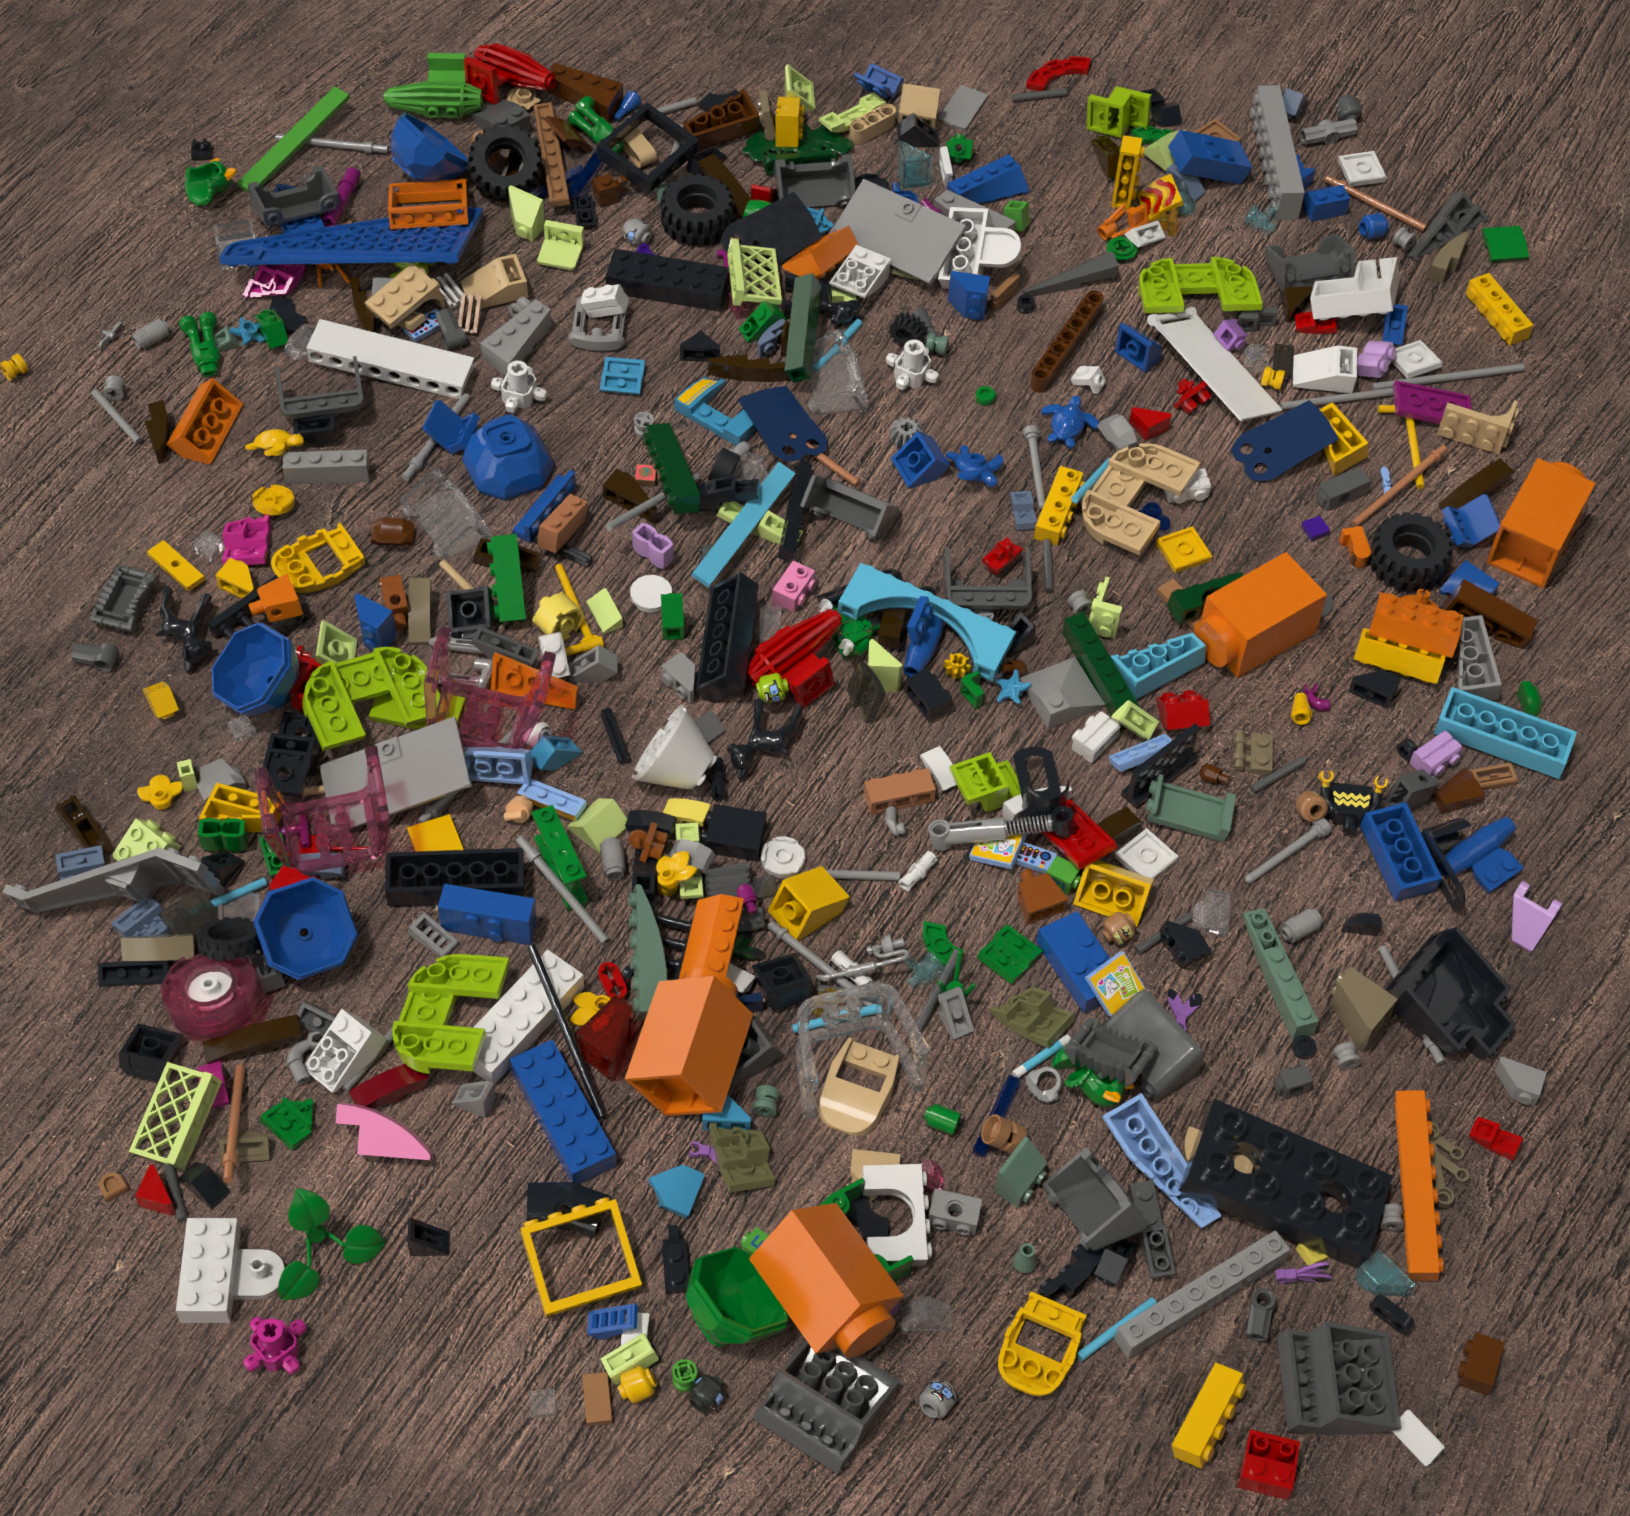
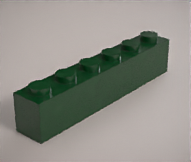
M670 423L646 425V431L642 435L643 445L647 446L648 457L652 458L653 469L657 470L658 481L662 482V490L667 495L668 506L672 507L674 514L699 512L700 493Z
M1082 612L1065 618L1062 634L1087 677L1105 703V708L1110 716L1128 700L1141 708L1085 613ZM1120 724V730L1126 729V727Z

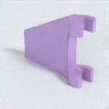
M1522 881L1513 895L1511 942L1532 953L1563 903L1554 899L1548 910L1524 897L1530 885Z

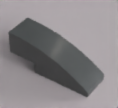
M260 946L258 951L255 950L254 954L248 955L263 994L285 986L282 973L268 966L262 946Z

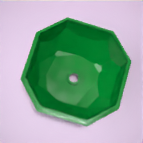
M737 1247L697 1258L694 1261L686 1291V1299L692 1311L693 1319L709 1342L718 1347L763 1340L783 1331L788 1321L787 1312L749 1260L752 1254Z

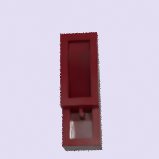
M403 1064L361 1083L350 1090L349 1094L354 1104L372 1109L401 1101L403 1095L425 1089L429 1076L427 1073L418 1072Z

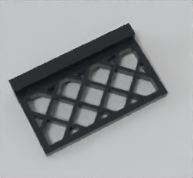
M1196 723L1134 769L1130 784L1121 791V796L1137 809L1151 798L1152 794L1149 793L1151 781H1156L1159 774L1163 775L1162 782L1171 783L1197 763L1199 756L1194 753V748L1200 727Z

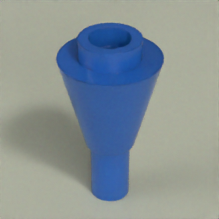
M627 91L620 109L613 116L615 121L619 122L625 114L642 104L638 93Z

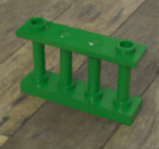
M550 805L533 811L532 816L541 833L534 836V842L542 854V859L582 907L588 905V898L580 883L587 876L554 806ZM560 895L567 912L572 911L573 909Z

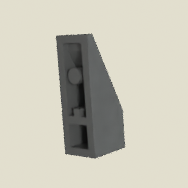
M480 626L471 641V644L492 661L494 653L497 652L533 668L536 666L540 651L537 648Z

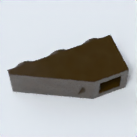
M1098 136L1097 139H1092L1091 143L1102 172L1107 177H1115L1121 148L1108 136Z

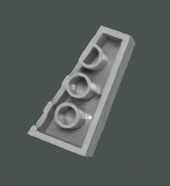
M949 190L934 199V207L942 211L941 214L949 217L950 207L988 209ZM988 209L992 217L991 227L1007 228L1015 232V220Z
M537 299L480 343L482 360L506 376L508 365L513 361L523 362L526 355L533 351V346L536 342H539L552 326L551 309Z
M1483 616L1465 617L1462 621L1458 640L1457 689L1487 700H1497L1500 697L1502 684Z

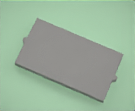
M960 85L939 115L937 121L949 125L951 128L954 127L966 131L987 100L988 95L977 91L975 88L971 89Z

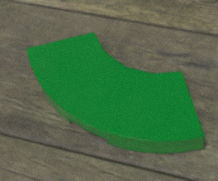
M1148 126L1147 130L1145 127L1131 130V135L1142 138L1141 145L1143 146L1153 144L1174 131Z
M924 921L922 931L923 942L933 960L945 968L954 949L961 950L963 957L964 950L955 947L949 941L945 925Z

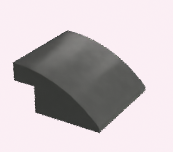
M1325 1321L1310 1332L1286 1329L1277 1335L1287 1430L1289 1432L1319 1435H1352L1401 1429L1388 1332Z
M805 1339L778 1370L771 1391L757 1406L753 1419L838 1474L864 1440L892 1397L900 1381L860 1355L854 1358H846L840 1348L816 1354Z

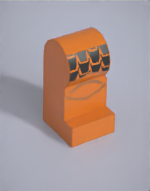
M1362 526L1342 529L1339 543L1341 546H1347L1351 555L1350 563L1357 568L1365 567L1368 563L1371 549Z

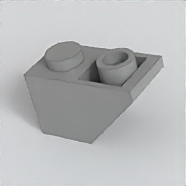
M679 652L661 665V679L665 685L671 686L681 699H685L689 704H692L694 702L695 664L682 652Z

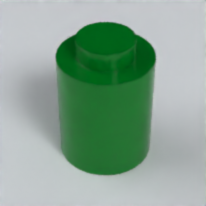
M934 1103L933 1107L928 1106L924 1119L927 1120V1126L954 1136L962 1113Z

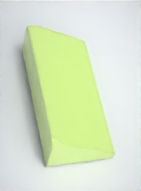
M606 588L586 601L603 634L623 628L622 616Z
M1129 700L1111 716V718L1134 734L1147 740L1150 739L1159 723L1157 719Z
M645 1333L640 1334L600 1358L615 1385L621 1383L620 1377L624 1372L639 1365L647 1368L659 1360Z

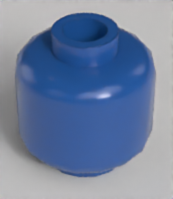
M1381 213L1365 215L1359 222L1360 234L1369 240L1383 237L1389 227L1388 220Z

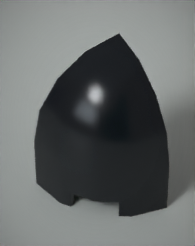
M1176 102L1158 105L1150 110L1152 117L1159 124L1169 126L1182 123L1180 106Z
M1356 913L1348 917L1343 923L1341 932L1378 936L1382 925V918L1379 917L1380 914Z

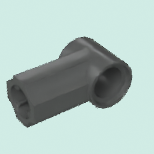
M445 308L435 314L442 332V340L447 350L467 344L462 327L458 326L452 309Z
M77 642V644L74 643L71 658L74 662L91 664L100 671L109 672L114 666L119 649L110 643H102L100 646Z
M1260 1288L1256 1290L1250 1302L1245 1337L1252 1341H1267L1272 1309L1275 1303V1296L1269 1289ZM1262 1299L1267 1302L1268 1306H1261L1256 1300Z

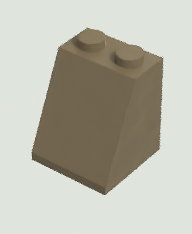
M1351 967L1346 974L1342 972L1336 979L1335 984L1337 985L1331 992L1333 998L1330 1006L1358 1049L1364 1052L1388 1023L1398 999Z

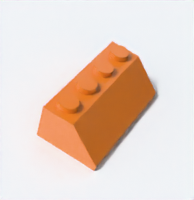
M848 225L815 241L783 264L782 267L797 276L813 273L818 280L824 277L827 272L836 268V265L844 262L856 245L859 246Z
M214 378L202 383L196 390L166 445L182 458L211 464L243 403Z
M719 894L697 901L679 979H683L686 971L695 968L709 969L726 977L728 976L742 916L744 898Z

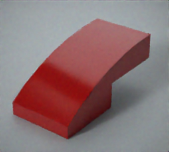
M1312 311L1295 314L1297 332L1308 334L1338 333L1336 317H1331L1328 320L1313 319Z
M1479 1116L1469 1133V1138L1481 1146L1515 1161L1523 1144V1137L1501 1130L1499 1123Z

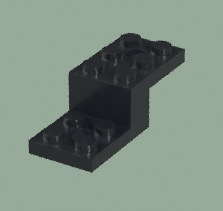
M284 712L279 733H271L256 788L257 793L295 798L303 797L308 775L315 776L322 749L309 718L305 717L304 714ZM299 732L307 733L306 736H296ZM282 772L290 773V775L285 778H281L278 776Z

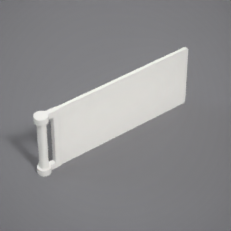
M1194 307L1186 308L1184 312L1162 315L1151 314L1148 316V324L1154 326L1163 334L1240 421L1281 413V407L1230 351H1227L1197 315ZM1184 318L1189 319V320L1178 321V322H1173V323H1168V324H1162L1163 322H1168V321H1173V320H1178V319H1184Z

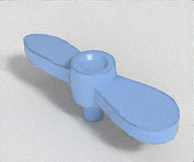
M1385 466L1380 470L1383 480V494L1391 488L1389 470Z

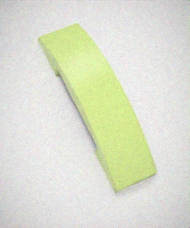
M872 92L860 98L859 105L838 115L831 112L819 118V122L832 132L850 130V123L854 119L886 104V102Z
M698 823L676 824V841L685 839L699 843ZM696 871L690 879L679 882L680 899L703 898L701 872Z

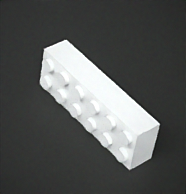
M547 949L541 956V959L564 1011L573 1001L572 997L584 989V976ZM534 964L473 1027L485 1028L486 1038L473 1072L486 1081L491 1080L494 1085L511 1067L510 1058L525 1052L556 1019Z

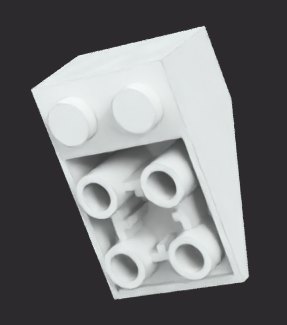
M856 245L830 281V285L865 299L881 288L889 277L891 258Z
M1333 346L1294 355L1292 387L1343 393L1353 392L1357 378V348Z
M341 1009L304 1066L312 1077L329 1091L335 1093L375 1059L387 1038L358 1015Z

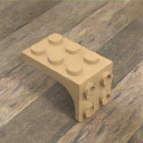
M413 263L365 302L366 307L391 329L427 300L431 299L441 309L446 307L444 303L445 297L439 290L440 284L436 279H430L423 268H417Z
M1514 400L1510 411L1501 416H1489L1447 403L1437 435L1499 454L1501 448H1506L1510 436L1506 434L1511 435L1515 423L1511 420H1516L1519 408H1516L1518 401Z

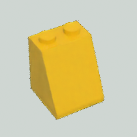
M823 866L784 879L768 912L782 928L788 929V933L800 941L842 913L850 896Z

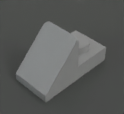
M956 987L937 995L942 1009L938 1011V1015L952 1039H957L973 1032V1024L962 989Z

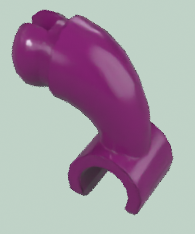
M1305 684L1302 693L1307 695L1309 704L1318 711H1328L1330 701L1315 697L1317 684H1313L1312 690H1309L1307 684Z

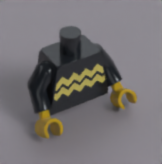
M1330 770L1328 773L1329 778L1326 780L1323 777V771H1320L1318 774V778L1322 782L1320 795L1327 802V815L1331 816V822L1335 825H1343V833L1351 835L1356 833V827H1360L1365 813L1380 808L1383 797L1382 788L1387 786L1388 779L1386 778L1385 784L1380 786L1377 784L1379 777L1377 776L1374 779L1375 791H1373L1371 786L1331 782L1329 786V782L1334 778V773Z

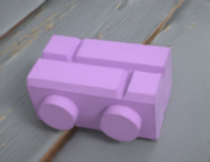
M1443 731L1413 752L1410 764L1417 771L1423 769L1430 777L1434 775L1438 777L1445 771L1448 765L1454 766L1459 762L1463 748L1447 731Z

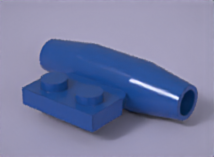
M920 596L907 625L911 642L907 649L903 672L908 677L925 669L934 654L943 631L944 621L933 615V607L930 606L929 598L926 596Z
M1503 817L1481 827L1455 845L1445 855L1455 875L1472 867L1474 879L1487 894H1490L1513 878L1524 868L1510 851L1500 848L1516 831L1514 822L1508 817ZM1440 861L1437 864L1439 872L1444 877L1449 878L1447 871Z

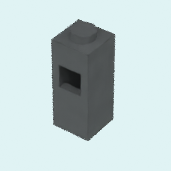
M1358 467L1319 484L1316 494L1317 501L1326 511H1329L1368 494L1371 480L1361 467Z

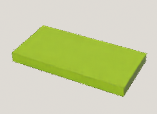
M391 693L376 697L369 714V720L405 727ZM440 693L447 709V714L407 726L406 728L418 730L454 716L456 717L457 724H459L466 704V698Z

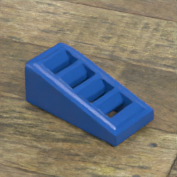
M628 1304L589 1312L587 1334L598 1340H603L637 1329L638 1305Z

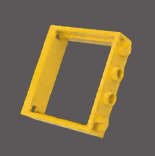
M609 1197L595 1201L596 1205L586 1208L585 1204L576 1206L571 1209V1213L562 1215V1212L553 1213L547 1216L548 1220L539 1222L538 1219L530 1220L524 1223V1227L520 1228V1234L545 1317L641 1287L642 1283L616 1199L610 1201ZM610 1210L631 1278L550 1302L530 1234Z

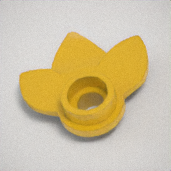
M156 775L150 780L149 786L139 787L137 793L142 801H149L154 808L163 810L171 805L172 798L181 793L183 786L182 782L170 783L169 778L165 775Z
M688 851L677 852L671 858L668 856L660 858L656 865V870L659 874L657 880L660 886L665 889H673L680 881H686L696 873L697 868L688 865L690 860Z
M591 992L576 994L572 999L579 1008L571 1016L570 1022L577 1026L588 1025L592 1032L597 1031L605 1026L607 1017L613 1013L614 1003L606 995L596 996Z

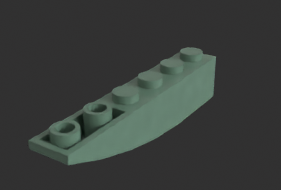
M636 884L633 892H630L628 897V905L632 906V913L629 916V927L633 928V934L630 936V948H633L630 968L634 969V977L631 979V990L635 991V998L632 1000V1012H635L636 1021H645L658 982L667 981V969L664 949L652 908L642 886Z
M1265 908L1243 913L1258 963L1292 1041L1301 1035L1313 1036L1319 1021Z

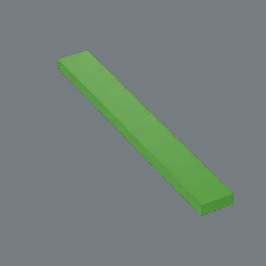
M334 86L237 182L238 187L248 193V183L257 181L259 186L262 187L350 99L349 94Z

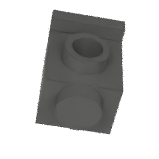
M1304 1061L1299 1062L1297 1068L1289 1067L1282 1070L1278 1078L1273 1080L1275 1090L1278 1093L1280 1092L1283 1100L1309 1092L1313 1083V1079Z

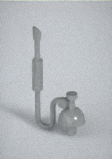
M888 934L882 938L881 945L867 947L868 955L874 954L877 958H887L899 954L905 955L878 963L872 961L856 966L849 965L846 971L830 975H816V978L826 982L845 975L850 977L874 971L877 967L904 961L909 957L910 953L905 949L895 951V949L905 947L904 939L892 940L891 934Z

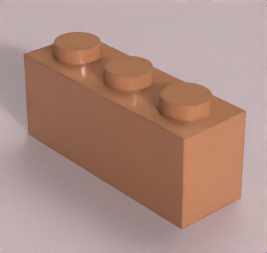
M569 494L539 526L537 546L557 553L586 521L588 501Z
M928 768L922 770L915 769L903 774L896 773L888 777L872 778L869 781H864L863 794L870 815L884 813L889 806H893L898 810L935 801L936 789Z

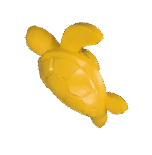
M271 429L260 433L253 443L245 445V449L252 450L260 447L266 450L264 451L266 456H279L287 452L291 446L303 445L304 440L300 434L291 435L285 430Z

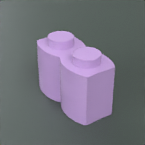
M1369 341L1363 353L1357 358V375L1382 377L1387 372L1389 364L1396 358L1397 352L1393 342Z
M641 523L632 531L633 549L639 555L648 558L654 566L664 569L674 560L672 541L668 537L658 534L651 525Z

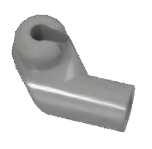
M742 441L735 448L728 450L739 454V460H741L749 453L750 445L748 442Z

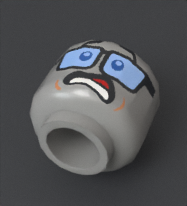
M639 218L630 219L623 226L624 239L636 247L650 242L652 238L651 227Z
M942 1380L931 1381L919 1396L921 1410L930 1418L945 1417L957 1400L953 1386Z

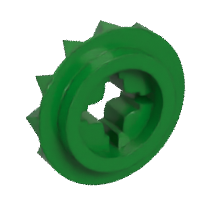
M1115 237L1107 243V252H1113L1118 262L1120 260L1127 262L1128 259H1133L1137 254V246L1126 237Z

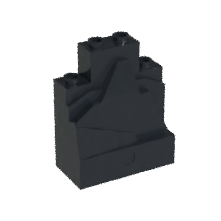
M1459 927L1431 934L1384 989L1398 999L1393 1010L1394 1013L1418 1035L1426 1034L1446 1054L1452 1052L1459 1053L1467 1047L1477 1059L1492 1057L1498 1052V1046L1511 1036V1030L1516 1026V1023L1500 1006L1507 999L1506 994L1511 990V987Z

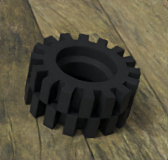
M901 312L896 315L889 327V333H891L890 337L894 338L893 341L895 343L899 342L898 346L901 347L902 345L905 346V343L910 340L922 342L928 332L927 326H924V321L920 322L921 318L919 316L915 318L913 313L910 316L909 312L905 314Z

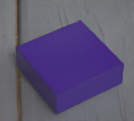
M1320 515L1303 521L1301 524L1302 529L1311 541L1327 536L1330 533L1329 527Z

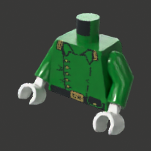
M823 599L818 604V607L822 608L820 613L828 609L832 611H837L838 609L833 607L832 603L827 599ZM840 614L842 626L831 638L842 659L852 655L863 656L869 649V641L873 639V632L880 629L879 620L874 618L866 621L864 615H862L855 621Z

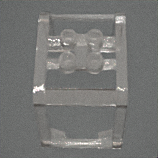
M871 982L813 996L800 1005L797 1012L799 1039L795 1047V1057L803 1118L816 1117L817 1104L813 1092L818 1091L819 1078L811 1044L860 1031L878 1029L884 1032L895 1053L900 1055V1063L913 1092L924 1090L930 1047L898 991L891 985L882 982ZM878 995L876 1016L862 1018L860 1010L863 1008L860 998ZM846 1002V1005L838 1006L839 1003ZM823 1007L824 1012L821 1015L825 1027L809 1031L810 1012ZM892 1007L908 1035L915 1062L894 1025L890 1022ZM847 1019V1022L839 1024L838 1020Z

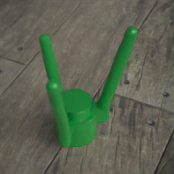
M960 950L956 959L954 981L950 982L946 989L942 981H938V986L941 993L960 987L965 1001H967L968 995L974 990L976 984L972 983L964 992V986L959 982L962 951Z

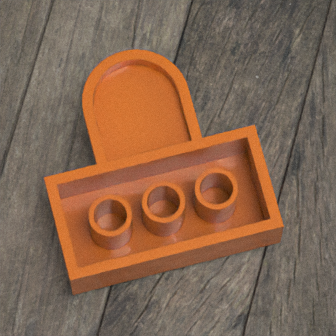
M1424 589L1417 590V595H1406L1401 598L1391 593L1380 592L1374 609L1369 635L1443 656L1453 657L1460 637L1463 615L1456 611L1440 609L1429 599L1431 595L1429 591L1425 590L1424 595H1422Z

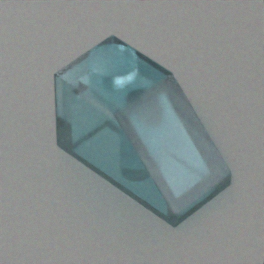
M1380 1250L1364 1262L1355 1275L1358 1284L1373 1295L1408 1297L1416 1285Z

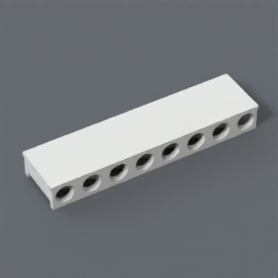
M319 319L306 348L308 350V362L355 373L351 362H353V356H357V362L361 365V368H359L360 375L456 399L461 398L469 376L473 372L474 357ZM314 352L321 354L323 358H316L313 355ZM331 357L339 358L342 363L334 362ZM370 367H376L381 372H373ZM390 372H396L400 377L395 378ZM409 377H415L420 382L415 383L411 381ZM428 382H435L439 387H432ZM448 387H455L459 392H452Z

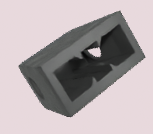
M1423 769L1401 775L1395 782L1385 803L1390 807L1407 802L1410 811H1413L1428 802L1433 791L1439 788V780L1435 776L1430 777Z

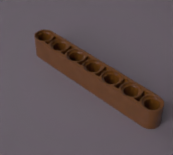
M1092 290L1085 295L1032 371L1030 383L1033 391L1042 393L1049 388L1101 314L1104 299L1101 292Z

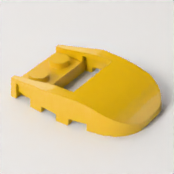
M341 523L337 524V529L328 532L323 528L317 530L314 535L298 537L296 543L280 548L271 560L275 575L281 577L288 574L297 593H311L336 585L365 564L364 555ZM328 543L343 566L334 575L329 574L322 577L307 553Z
M1031 1291L1028 1295L1027 1303L1023 1308L1020 1307L1015 1315V1319L1004 1335L1003 1346L998 1358L1001 1378L1011 1387L1032 1396L1043 1397L1052 1394L1058 1388L1075 1360L1086 1315ZM1025 1319L1071 1338L1061 1363L1015 1343Z

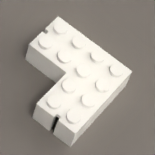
M1397 257L1379 259L1381 279H1378L1376 259L1358 261L1354 277L1315 281L1310 297L1313 319L1328 320L1331 317L1347 318L1350 315L1367 316L1370 313L1387 314L1393 311L1400 281Z

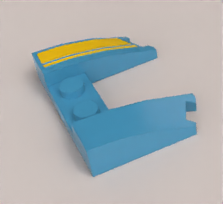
M704 377L693 383L674 399L675 411L735 446L742 441H746L757 430L744 409L731 419L707 405L726 385V380L724 379L718 381Z

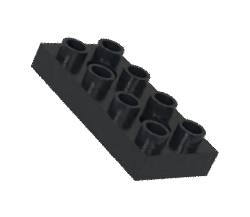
M1213 1099L1205 1111L1178 1191L1270 1231L1276 1230L1278 1234L1359 1269L1370 1256L1393 1175L1217 1099ZM1230 1154H1240L1247 1157L1253 1164V1173H1242L1234 1168V1160ZM1320 1193H1329L1335 1196L1341 1203L1342 1212L1336 1213L1328 1210L1325 1207V1200Z

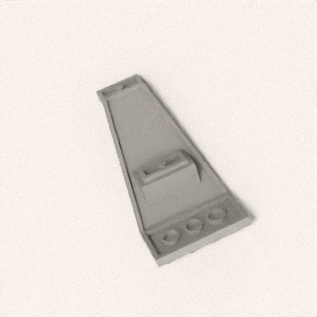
M156 848L30 891L19 884H16L15 887L6 884L2 893L16 905L40 913L117 896H124L139 902L140 898L147 900L151 889L179 883L218 897L224 894L225 888L220 884L221 881L214 877L215 874L208 871V867L202 864L201 859L192 855L186 858L181 856V852L173 848H168V850Z

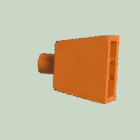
M288 574L259 587L257 592L260 600L248 604L252 616L265 612L269 622L303 615L301 605Z

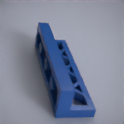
M569 470L564 477L559 474L513 528V534H517V537L529 543L534 540L539 533V526L576 489L574 471Z

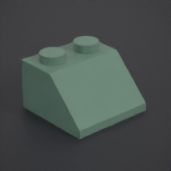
M1026 1136L998 1171L994 1193L1017 1208L1020 1207L1023 1201L1027 1203L1034 1193L1032 1189L1036 1184L1041 1185L1047 1176L1045 1172L1047 1162Z

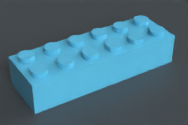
M1454 687L1450 689L1434 731L1436 735L1447 731L1454 740L1456 739L1463 745L1557 779L1560 778L1577 734L1574 730Z

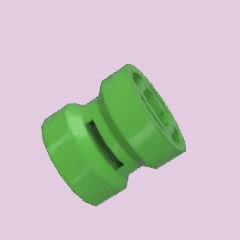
M683 1359L676 1362L673 1366L672 1381L675 1389L683 1393L689 1392V1389L697 1381V1367L691 1360Z

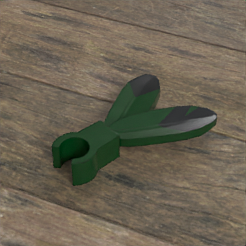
M745 931L736 938L732 958L735 955L741 958L760 960L765 958L766 953L758 948L746 947L752 939V933Z

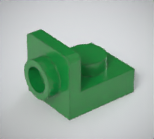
M978 670L972 674L965 675L961 680L960 693L975 710L982 706L984 696L983 689L979 685L981 673Z

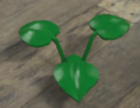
M296 1188L288 1211V1221L294 1229L304 1231L307 1236L305 1239L307 1264L305 1266L301 1261H294L286 1266L278 1282V1295L280 1299L304 1298L312 1294L317 1288L319 1275L316 1270L310 1268L312 1266V1242H321L325 1236H328L340 1246L345 1247L343 1257L346 1261L353 1264H361L378 1255L385 1244V1239L375 1228L369 1225H358L347 1233L346 1242L340 1240L329 1229H325L323 1222L329 1218L330 1208L326 1200L312 1191Z

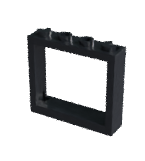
M647 102L644 106L639 107L631 117H627L618 128H614L605 139H601L598 142L597 158L622 176L624 175L626 179L649 195L685 164L688 158L698 152L699 139ZM646 119L682 144L648 175L612 150L613 147Z

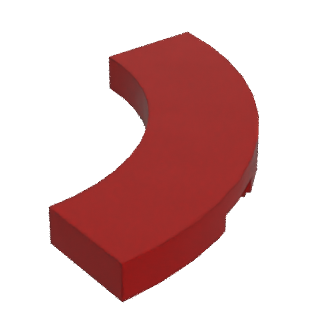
M1075 56L1064 60L1055 59L1049 61L1031 74L1026 83V89L1044 91L1049 83L1061 76L1070 74L1087 75L1091 58Z

